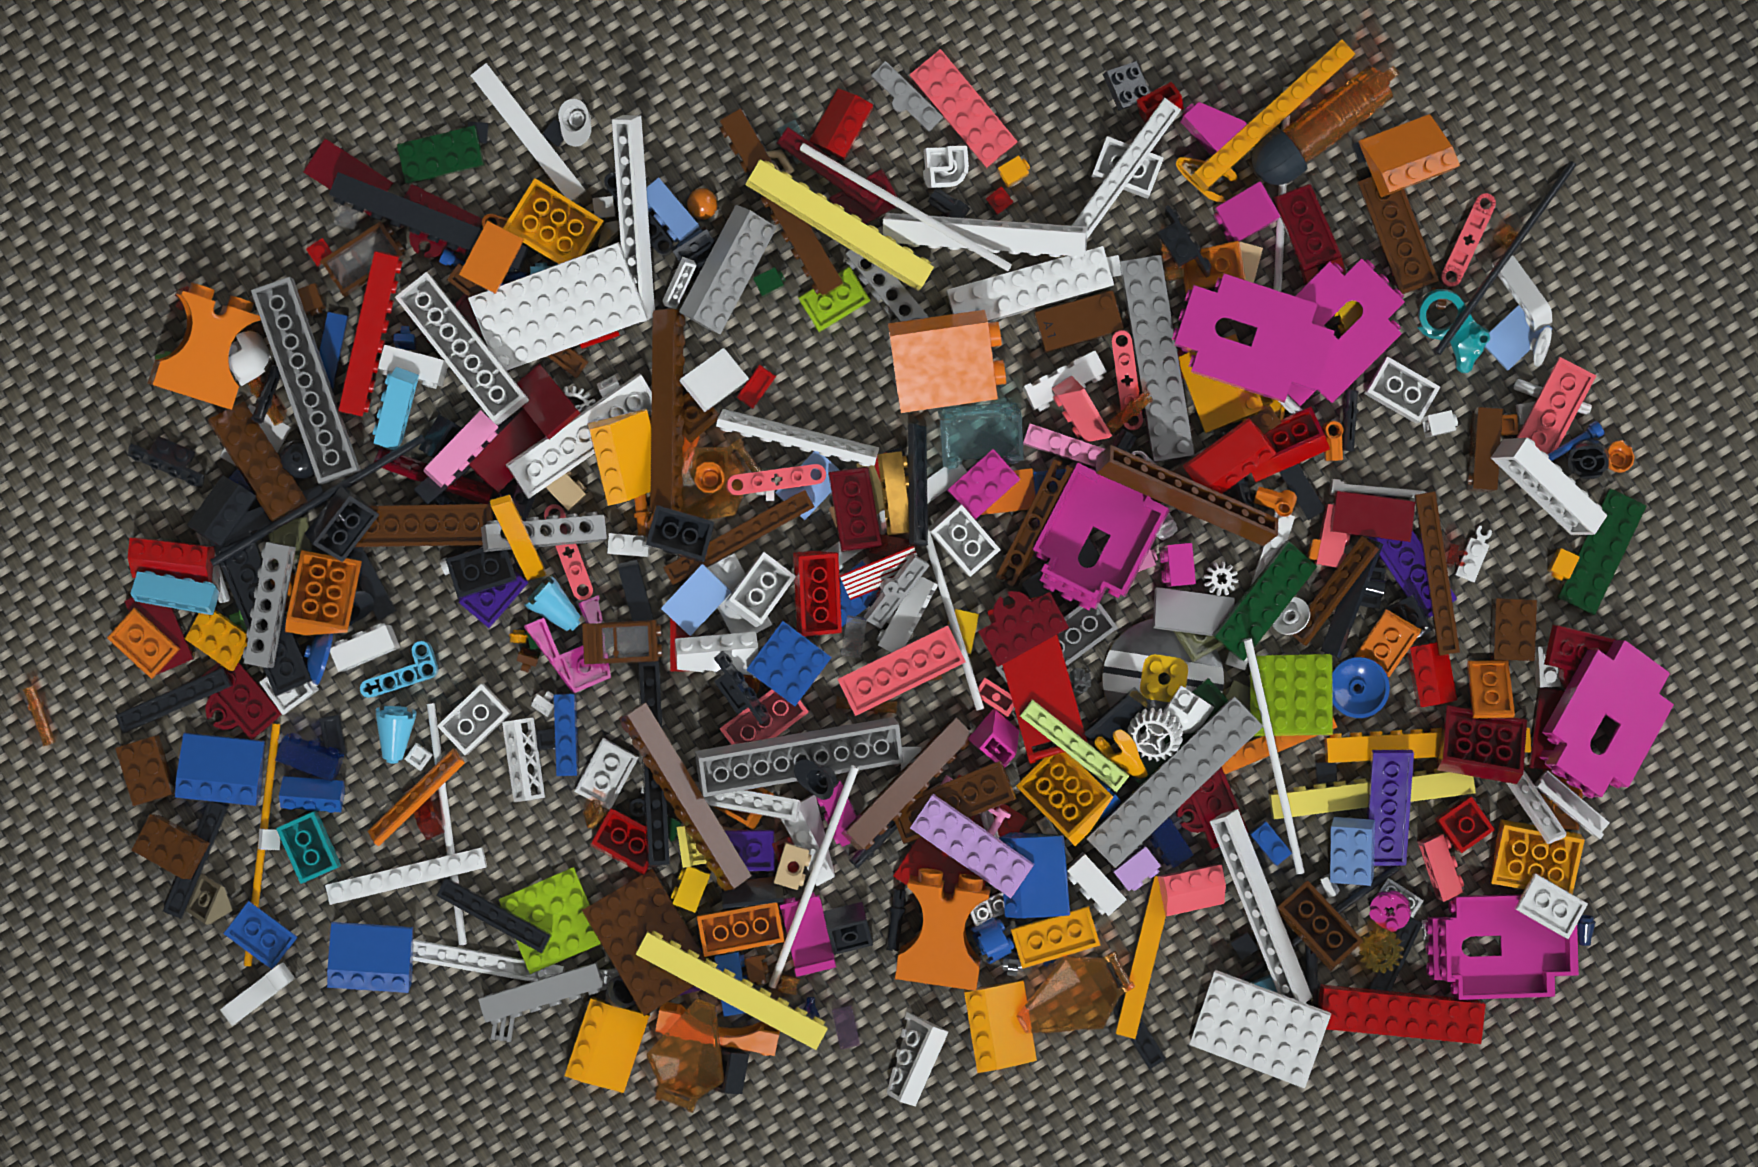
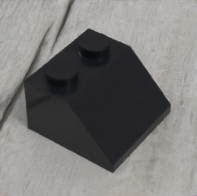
M439 414L424 438L425 442L418 449L435 458L463 428Z
M863 902L823 911L834 955L873 945Z
M705 1045L698 1085L724 1094H742L749 1054L734 1049Z

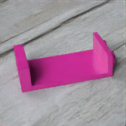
M814 892L810 896L791 947L796 977L836 968L820 895H815ZM795 897L787 898L779 905L787 934L801 900H795Z

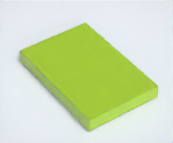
M850 266L838 273L844 283L842 287L824 297L821 294L817 295L814 289L798 297L818 332L823 331L871 301Z

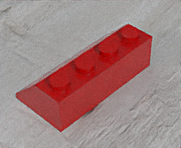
M1312 407L1280 420L1282 422L1280 425L1265 434L1277 454L1252 472L1255 482L1330 450L1325 434Z
M1248 418L1183 465V467L1194 482L1222 494L1277 453L1264 433Z
M139 537L129 538L127 558L132 578L136 577L137 571L143 573L151 571L160 576L168 574L177 579L190 578L199 583L204 581L212 583L214 566L210 559L215 557V550L212 546Z
M824 551L793 552L794 575L796 576L794 584L797 632L802 636L842 633L838 553Z

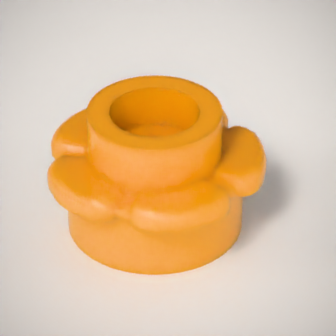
M513 630V633L509 634L511 643H526L528 636L524 630Z

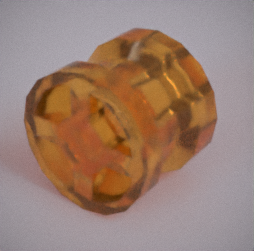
M781 974L780 979L782 982L778 986V991L797 995L798 990L796 988L797 984L800 983V978Z

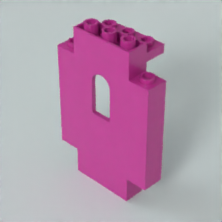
M1360 259L1345 275L1342 274L1344 270L1336 262L1333 264L1328 262L1295 295V297L1318 304L1312 324L1326 328L1324 325L1347 302L1357 301L1363 308L1362 316L1339 339L1333 335L1315 389L1330 403H1333L1402 334L1399 331L1401 327L1394 320L1390 322L1388 318L1405 302L1402 299L1404 295L1397 288L1393 290L1388 285L1390 281L1382 273L1378 275L1374 271L1375 266L1368 259L1365 261ZM1291 384L1288 395L1298 406H1301L1315 391Z
M1224 274L1223 278L1218 277L1215 286L1218 293L1195 285L1193 290L1188 289L1185 298L1188 305L1186 309L1181 310L1178 320L1182 321L1180 329L1175 328L1172 340H1175L1174 346L1182 348V351L1197 353L1196 356L1192 355L1189 367H1192L1191 373L1285 403L1291 384L1315 391L1335 332L1334 330L1312 324L1317 303ZM1222 318H1229L1256 327L1257 331L1252 346L1250 347L1220 337L1215 331L1217 321Z
M1077 463L1033 548L1037 552L1036 557L1044 561L1050 559L1048 565L1045 564L1041 570L1043 575L1040 581L1044 583L1042 587L1051 592H1054L1055 589L1062 592L1061 597L1072 601V599L1079 601V606L1086 610L1091 608L1096 610L1107 588L1109 589V594L1117 598L1120 595L1125 597L1170 511L1169 508L1154 501L1153 498L1096 474V471ZM1095 527L1111 536L1097 563L1091 568H1085L1080 565L1078 556L1092 528Z
M1614 640L1606 655L1600 650H1587L1542 731L1548 737L1547 740L1556 746L1554 750H1543L1539 757L1545 761L1546 766L1552 768V773L1567 779L1566 782L1569 785L1581 789L1582 794L1588 798L1603 797L1609 784L1615 788L1629 787L1674 706L1673 703L1659 694L1670 673L1626 640ZM1606 714L1619 725L1604 752L1597 755L1591 750L1590 742Z
M1522 894L1455 896L1449 901V912L1452 913V916L1428 917V922L1425 923L1426 934H1433L1430 935L1429 942L1426 943V954L1429 955L1426 972L1430 979L1453 982L1451 983V993L1458 1000L1555 997V976L1579 975L1577 925L1569 939L1564 938L1514 909ZM1500 936L1501 956H1467L1462 951V943L1467 937Z

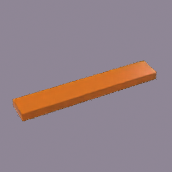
M455 748L440 760L367 831L374 844L380 846L465 764V761Z

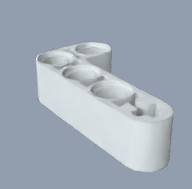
M1512 255L1498 274V277L1524 311L1525 320L1530 329L1536 332L1552 323V311L1548 302ZM1497 259L1496 261L1492 262V266H1493V267L1496 265V263L1499 261V259Z
M282 962L225 1005L220 1011L231 1026H233L292 982L295 977Z

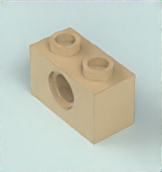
M785 842L773 882L798 890L799 886H803L806 875L802 873L804 867L809 866L812 856L808 854L809 849ZM791 861H796L799 864V869L796 872H790L787 869Z

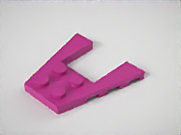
M599 595L578 603L587 624L602 623ZM544 618L524 626L572 693L611 678L609 663L584 665L583 645L559 655ZM602 628L604 658H608L605 648V633H603Z

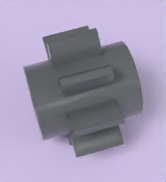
M1075 668L1070 672L1069 678L1073 692L1084 693L1088 687H1091L1090 673L1085 674V670L1082 668Z
M1012 951L1009 955L1003 957L1002 970L1007 971L1008 976H1017V972H1023L1017 951Z

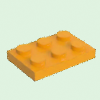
M214 610L213 615L199 613L185 640L230 671H234L248 643L247 632L216 610Z

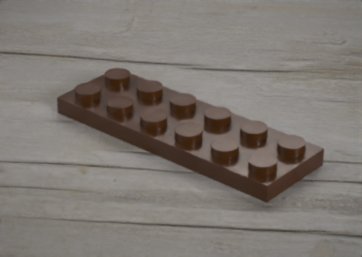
M1373 177L1358 181L1359 190L1397 289L1402 294H1406L1438 282L1439 279L1405 190L1402 189L1381 197Z
M242 402L232 407V410L228 409L210 418L208 422L269 519L273 522L308 501L291 474L283 468L279 455L260 425L251 419L253 414L245 402Z
M998 761L915 795L916 800L910 806H905L901 810L902 815L895 820L903 844L922 837L910 829V827L933 794L967 818L1013 801L1016 797L1003 763Z

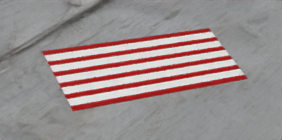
M914 546L840 575L850 600L879 589L881 582L886 578L893 579L912 553L917 556Z

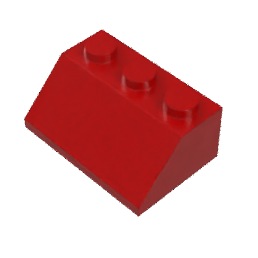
M838 88L809 142L845 161L873 110V104L855 94Z
M1437 642L1410 647L1407 655L1417 707L1421 708L1456 701L1457 695L1449 654L1438 655Z
M610 808L591 846L645 875L648 869L645 826Z

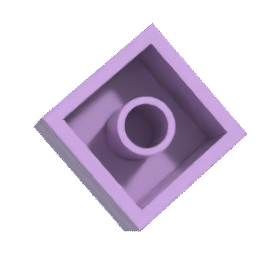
M1141 845L1116 868L1113 867L1111 870L1128 891L1131 889L1136 891L1143 885L1142 881L1145 878L1149 877L1151 879L1160 872L1158 868L1161 865L1147 847Z

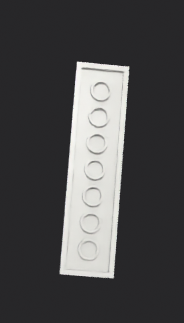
M638 373L581 412L550 440L547 437L543 438L508 462L506 466L525 496L529 499L594 454L587 423L647 409L648 416H650L652 409V392L642 375Z
M722 409L716 425L725 432L737 431L742 436L752 437L753 435L760 437L762 441L772 442L773 440L780 442V445L786 447L794 445L800 447L799 449L802 451L811 452V450H814L823 456L830 457L834 455L843 461H858L863 466L875 465L879 447Z

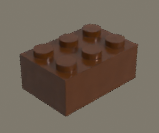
M1492 599L1490 659L1535 661L1537 600Z
M159 735L115 748L133 806L175 794V785Z
M150 814L132 851L181 879H191L210 843L160 815Z

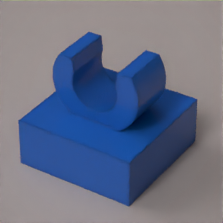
M401 326V334L394 333L393 341L395 348L416 350L417 342L415 335L411 334L409 326Z

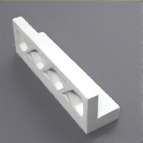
M534 718L502 722L514 802L545 798ZM521 723L528 724L526 735L522 732ZM526 743L531 746L529 755L525 752L524 747ZM529 763L534 766L532 775L528 773L527 767ZM532 783L537 786V795H531L530 787Z
M1546 770L1535 782L1534 786L1593 837L1601 839L1604 835L1602 832L1609 822Z

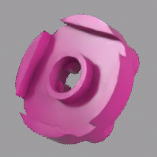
M1382 891L1372 900L1369 915L1379 926L1394 932L1404 927L1411 917L1410 903L1403 894L1397 891ZM1386 907H1387V908L1393 907V908H1394V911H1393L1394 913H1389V912L1387 911Z

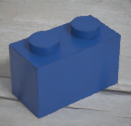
M1262 821L1248 833L1276 866L1292 854L1266 821Z

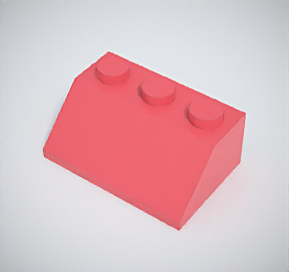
M1073 376L1068 377L1052 388L1055 394L1052 398L1058 407L1062 406L1064 409L1062 415L1068 423L1071 422L1074 427L1071 430L1077 438L1081 437L1085 442H1091L1112 436L1086 390Z
M1440 833L1417 841L1436 899L1444 902L1463 893L1461 887H1464L1461 876H1457L1455 868L1458 866L1455 857L1450 855L1449 848H1451L1448 837H1444V834Z
M1212 864L1158 876L1165 916L1221 905L1225 902L1226 883L1221 864Z

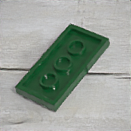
M475 125L397 144L403 175L407 185L485 166Z

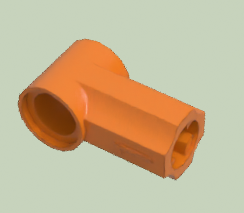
M1328 421L1322 426L1330 450L1324 452L1325 461L1343 460V426L1337 421ZM1332 424L1336 427V433L1333 436L1328 433V428Z
M1259 486L1254 503L1275 509L1278 515L1286 517L1291 515L1297 501V496L1290 490L1277 492Z

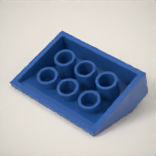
M184 733L176 776L175 798L256 806L261 800L265 741Z
M1010 832L999 837V840L1034 863V866L1011 898L1003 893L1005 917L1069 916L1070 907L1064 835Z
M343 922L331 923L327 988L409 993L413 974V927Z

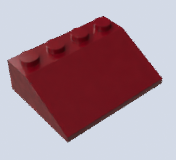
M1447 705L1438 752L1437 770L1518 784L1524 773L1527 720L1520 718H1473L1472 710Z

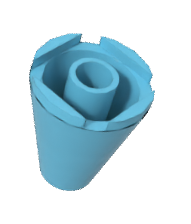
M550 576L547 578L550 582L546 585L542 582L529 596L528 600L530 602H525L524 605L566 631L571 629L573 631L580 624V615L557 580Z
M384 706V710L381 711L380 707L376 708L375 714L382 758L386 759L387 763H398L399 760L403 759L417 712L412 709L411 713L407 711V707Z

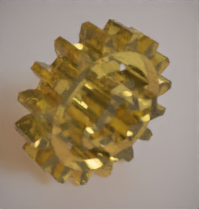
M1377 928L1376 934L1369 931L1370 937L1363 936L1365 943L1360 945L1363 947V950L1358 952L1360 955H1364L1361 962L1367 963L1366 968L1368 969L1373 967V971L1376 973L1379 969L1382 973H1386V968L1393 971L1392 965L1399 966L1397 959L1403 958L1399 951L1404 950V948L1398 946L1402 941L1395 939L1396 934L1393 932L1390 934V931L1384 929L1382 933V930ZM1378 938H1382L1381 941H1375ZM1376 946L1381 947L1386 955L1380 954ZM1382 960H1387L1386 963L1377 964L1380 963Z

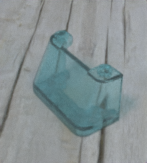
M1006 402L957 406L938 410L943 467L949 469L958 468L962 464V460L984 458L993 449L1009 464H1015L1024 460L1022 414L1017 403Z

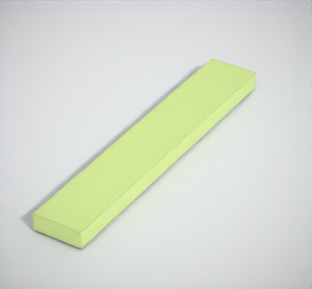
M1034 700L1030 702L1020 715V717L1117 792L1129 777L1127 773Z

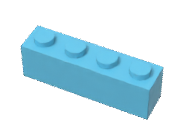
M396 367L392 373H388L385 384L388 385L387 390H384L381 397L383 407L381 406L377 413L379 423H376L373 430L375 444L396 450L403 442L419 379L418 374Z
M137 571L130 594L137 602L213 615L220 593L211 582L204 581L199 583L190 578H183L182 580L168 574L160 576L151 571H145L144 573Z

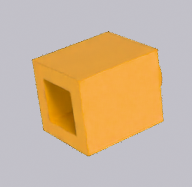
M1018 155L998 167L997 171L1008 188L1027 177L1030 166L1025 158L1021 160Z
M1559 548L1556 550L1547 571L1552 573L1551 576L1560 581L1563 578L1570 579L1579 556Z

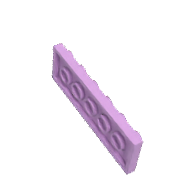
M934 794L910 827V829L1010 898L1034 866V863Z

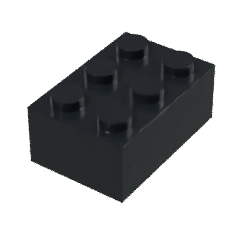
M479 548L446 559L458 599L517 581L508 550L484 552L483 548Z

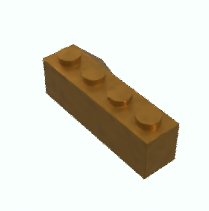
M902 451L877 454L888 536L909 533V496H907L906 488H909V476L904 474V468H908L907 458L902 456Z

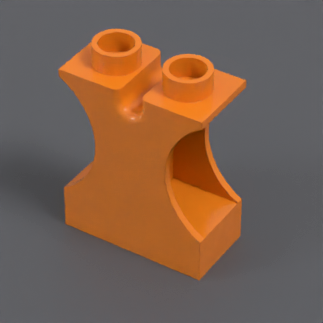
M191 282L188 292L177 290L176 293L185 308L187 327L183 340L172 353L154 361L148 384L232 410L239 386L233 379L229 369L228 356L230 346L236 335L244 327L260 321L261 318L251 313L254 305L253 302L231 295L228 304L222 306L221 312L218 315L215 314L214 306L216 301L212 300L215 290Z
M921 868L918 871V876L910 875L907 888L915 894L921 905L923 926L913 940L901 946L898 954L895 979L976 991L981 957L970 946L965 925L972 910L983 901L989 899L991 887L983 886V879L979 876L960 874L954 893L948 894L944 891L943 872L935 869Z

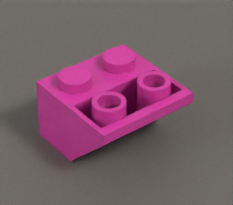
M994 708L968 740L994 763L1002 761L1005 768L1017 754L1019 730Z

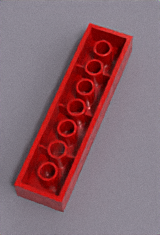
M374 251L338 410L340 412L363 417L364 413H368L370 409L371 399H368L369 392L373 393L376 380L372 379L373 373L378 372L380 360L377 359L378 353H382L385 340H381L382 334L387 332L389 320H386L387 313L392 312L394 303L390 298L392 293H396L398 286L395 276L396 273L400 274L403 261L399 260L400 256Z
M1320 984L1318 1008L1332 1013L1326 1028L1327 1030L1472 1044L1482 1043L1486 1004L1481 1000H1458L1454 997Z

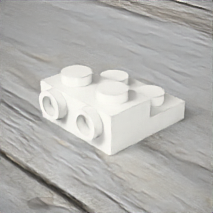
M267 677L259 682L282 715L287 714L319 690L317 685L309 682L275 697Z

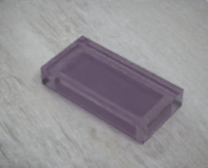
M852 1005L832 1009L840 1050L859 1046L860 1041Z

